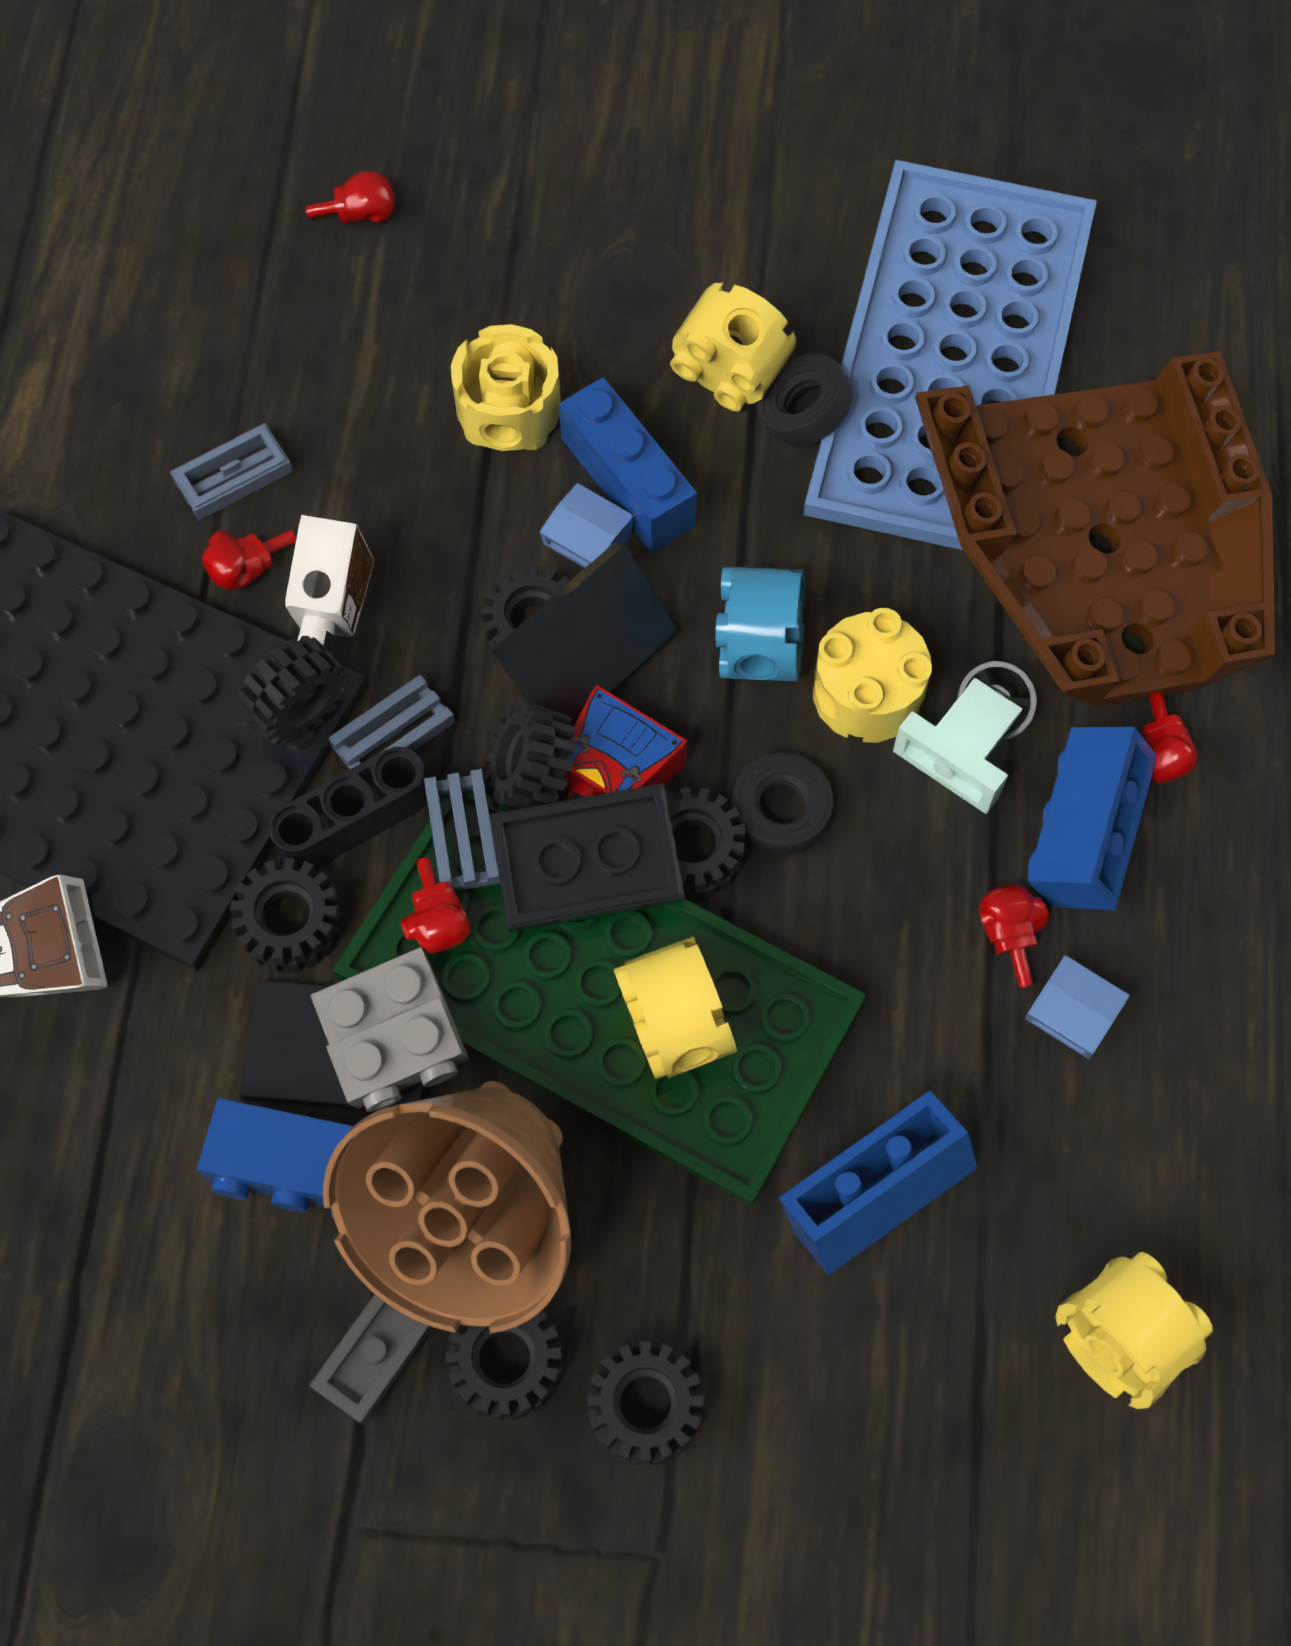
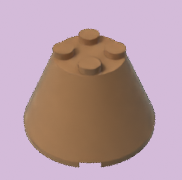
M495 1081L485 1082L477 1089L396 1105L372 1113L351 1128L340 1141L330 1157L325 1172L323 1203L324 1208L331 1207L334 1221L340 1233L334 1240L339 1252L356 1276L381 1300L404 1315L428 1326L456 1332L460 1325L490 1326V1333L508 1330L527 1322L550 1302L561 1285L570 1259V1227L559 1150L562 1143V1132L559 1126L547 1119L533 1103L511 1092L504 1084Z

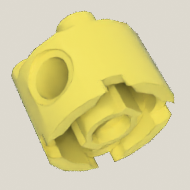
M714 283L706 288L673 337L672 349L675 356L671 360L670 365L681 378L692 382L698 381L705 388L713 391L715 399L723 407L731 411H740L745 403L754 404L763 398L794 351L796 338L794 332L790 336H786L783 329L788 321L766 299L738 285H734L728 293L722 291L721 286L723 283Z
M509 324L489 326L478 331L479 338L473 340L469 345L466 339L458 347L451 363L452 386L457 417L464 429L465 437L474 445H482L499 451L536 450L541 448L547 442L548 434L555 428L559 418L558 403L561 402L558 361L552 347L550 351L543 344L542 336L532 329Z
M879 608L872 613L864 612L844 618L831 628L819 644L815 668L813 700L820 718L835 733L848 738L849 734L855 737H863L862 742L878 743L897 737L899 727L912 711L919 714L932 672L931 656L923 637L908 622L901 620L900 615L896 611L889 608Z
M693 936L624 962L625 965L613 969L655 1080L666 1075L668 1078L737 1052L730 1026L723 1019V1007Z
M1144 1252L1137 1253L1132 1259L1121 1256L1110 1260L1097 1279L1080 1291L1070 1295L1058 1306L1055 1316L1058 1326L1061 1324L1065 1325L1068 1322L1071 1332L1063 1340L1083 1370L1104 1391L1114 1398H1117L1124 1391L1132 1395L1133 1397L1128 1406L1136 1409L1152 1406L1184 1369L1198 1363L1203 1358L1206 1351L1205 1339L1213 1331L1212 1324L1207 1315L1195 1304L1184 1302L1179 1294L1166 1282L1167 1276L1162 1266L1152 1256Z

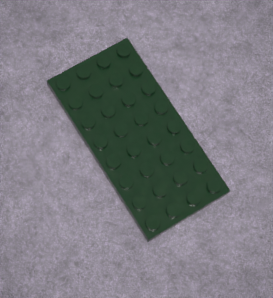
M473 790L462 792L475 873L485 872L486 867ZM448 794L441 801V810L452 877L462 876L463 873L451 797ZM486 795L489 814L515 810L507 805L492 801V797ZM430 820L333 968V973L339 980L344 981L420 948L416 939L406 940L400 921L415 911L412 894L423 889L416 864L419 859L424 857L431 859L437 883H440ZM500 883L454 891L459 897L470 922V933L463 943L452 949L432 954L426 952L464 1048L752 1208L862 1007L866 994L686 899L684 902L509 932ZM693 936L723 1007V1019L730 1026L737 1052L668 1078L666 1075L655 1080L613 969L625 965L624 962Z

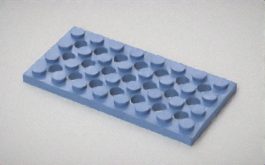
M895 160L841 368L852 384L853 401L848 415L838 428L821 440L803 515L963 550L932 451L919 442V438L925 435L926 432L915 396L917 392L968 385L970 386L975 405H982L988 401L1004 402L1055 394L1097 200ZM927 211H937L947 219L941 223H931L926 221L921 215ZM986 221L993 224L997 230L988 234L980 233L972 227V224ZM1031 231L1043 234L1048 241L1042 244H1033L1025 240L1022 235ZM917 252H927L933 255L937 261L932 264L923 265L915 262L911 255ZM975 262L983 265L987 272L982 275H971L965 272L961 266L965 263ZM1018 273H1028L1033 275L1038 280V283L1032 286H1024L1017 283L1012 276ZM914 293L922 296L926 303L919 307H911L904 304L900 297L905 294ZM958 304H966L973 307L978 314L970 318H963L953 313L951 308ZM1008 315H1019L1026 319L1029 325L1021 329L1012 328L1005 324L1002 318ZM895 336H906L912 339L916 346L908 350H900L893 347L889 340ZM946 347H958L968 357L961 361H952L945 358L940 351ZM1001 357L1010 358L1018 364L1019 369L1013 372H1004L997 369L992 361ZM884 379H895L901 382L905 389L900 393L889 394L882 391L877 384ZM873 423H885L893 429L894 434L888 438H876L867 432L866 427ZM871 467L878 470L882 474L883 479L874 484H867L858 480L854 473L860 468ZM914 479H926L935 486L936 491L930 495H918L912 492L907 484Z

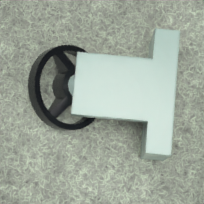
M997 660L983 663L966 675L959 688L957 701L937 726H934L912 711L898 729L893 752L987 814L999 799L1008 774L985 759L1000 740H1006L1022 733L1032 723L1038 709L1036 685L1023 668L1012 662ZM1003 667L1017 673L1025 681L1030 692V698L1014 697L1012 690L1006 685L994 684L987 668ZM978 674L980 680L974 677ZM1021 707H1030L1025 721L1017 729L1006 733L1021 714Z

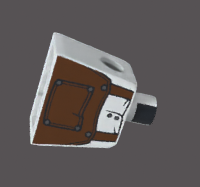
M301 515L285 599L287 610L300 627L298 642L301 636L308 635L311 639L315 637L330 652L334 635L345 637L354 635L374 563V558L357 524Z
M64 875L52 876L0 901V997H28L98 990L108 987L83 879Z

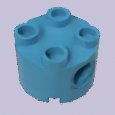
M723 567L721 599L726 600L725 613H718L716 619V647H721L719 660L720 678L798 682L802 667L805 623H802L803 609H805L804 570Z

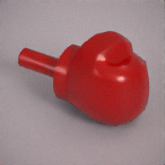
M359 172L348 179L344 186L334 188L335 200L307 205L305 209L309 219L338 213L342 224L365 221L367 219L377 223H384L389 219L394 209L395 196L386 176L378 172Z
M218 530L208 540L209 546L202 556L203 566L215 584L228 591L238 590L246 587L258 578L263 571L271 568L270 554L295 543L296 537L293 531L289 530L262 543L254 533L237 539L226 531Z
M1155 693L1150 696L1155 721L1145 725L1142 731L1144 740L1156 753V763L1151 780L1161 784L1189 774L1198 763V755L1182 718L1178 715L1168 716L1164 694Z
M424 857L416 862L423 889L412 894L415 911L402 918L400 922L406 940L416 939L424 951L432 954L452 949L463 943L470 933V922L459 897L454 892L453 886L449 882L437 883L431 859Z
M1012 884L994 888L985 894L980 901L979 913L981 922L990 942L994 943L996 955L1010 953L1019 989L1033 986L1034 983L1025 949L1038 945L1035 933L1040 931L1048 921L1049 912L1041 897H1034L1023 885Z

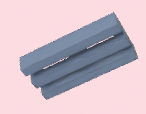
M263 423L170 471L176 486L181 490L184 499L191 506L194 515L199 521L293 472L289 459L266 423ZM263 445H266L267 447L245 458L242 461L238 460V458L260 448ZM220 468V472L193 486L190 484Z
M418 675L328 738L332 748L348 768L351 769L360 764L359 760L384 742L387 743L401 734L404 728L429 711L433 713L432 717L384 750L393 747H406L415 751L454 724L455 720L453 713L447 706L444 707L441 704L439 696L434 690L431 691L424 678Z
M482 769L471 770V775L459 777V773L447 774L448 779L436 781V777L424 778L440 882H449L453 886L454 891L500 883ZM472 790L474 792L486 871L475 873L462 796V792ZM448 794L451 797L463 873L462 876L452 877L439 797Z

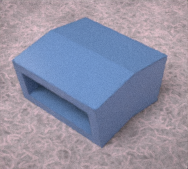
M577 483L557 505L540 530V535L544 545L586 568L614 542L625 544L632 535L634 515Z
M1065 955L1030 1008L1025 1020L1087 1059H1090L1130 995Z

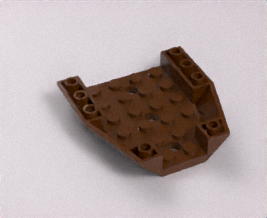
M1221 351L1173 357L1154 381L975 405L969 385L917 392L915 400L960 545L1063 694L1094 707H1101L1150 698L1155 693L1169 695L1192 691L1270 659L1275 655L1272 493ZM1067 438L1072 440L1079 447L1081 455L1070 456L1059 448L1057 439ZM1099 534L1107 538L1112 545L1113 552L1105 554L1093 548L1089 541V535ZM1122 633H1133L1140 637L1145 645V654H1136L1128 650L1123 644Z

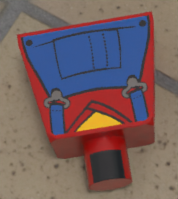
M596 685L574 725L575 735L570 741L576 742V749L574 753L569 755V761L574 762L572 771H566L564 775L567 781L565 789L570 791L564 801L662 783L665 786L687 763V740Z

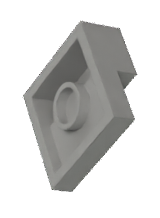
M422 947L310 995L329 1045L326 1048L346 1100L357 1109L365 1106L367 1112H372L388 1107L402 1098L400 1090L421 1081L424 1087L443 1083L458 1074L456 1066L469 1061L426 951Z

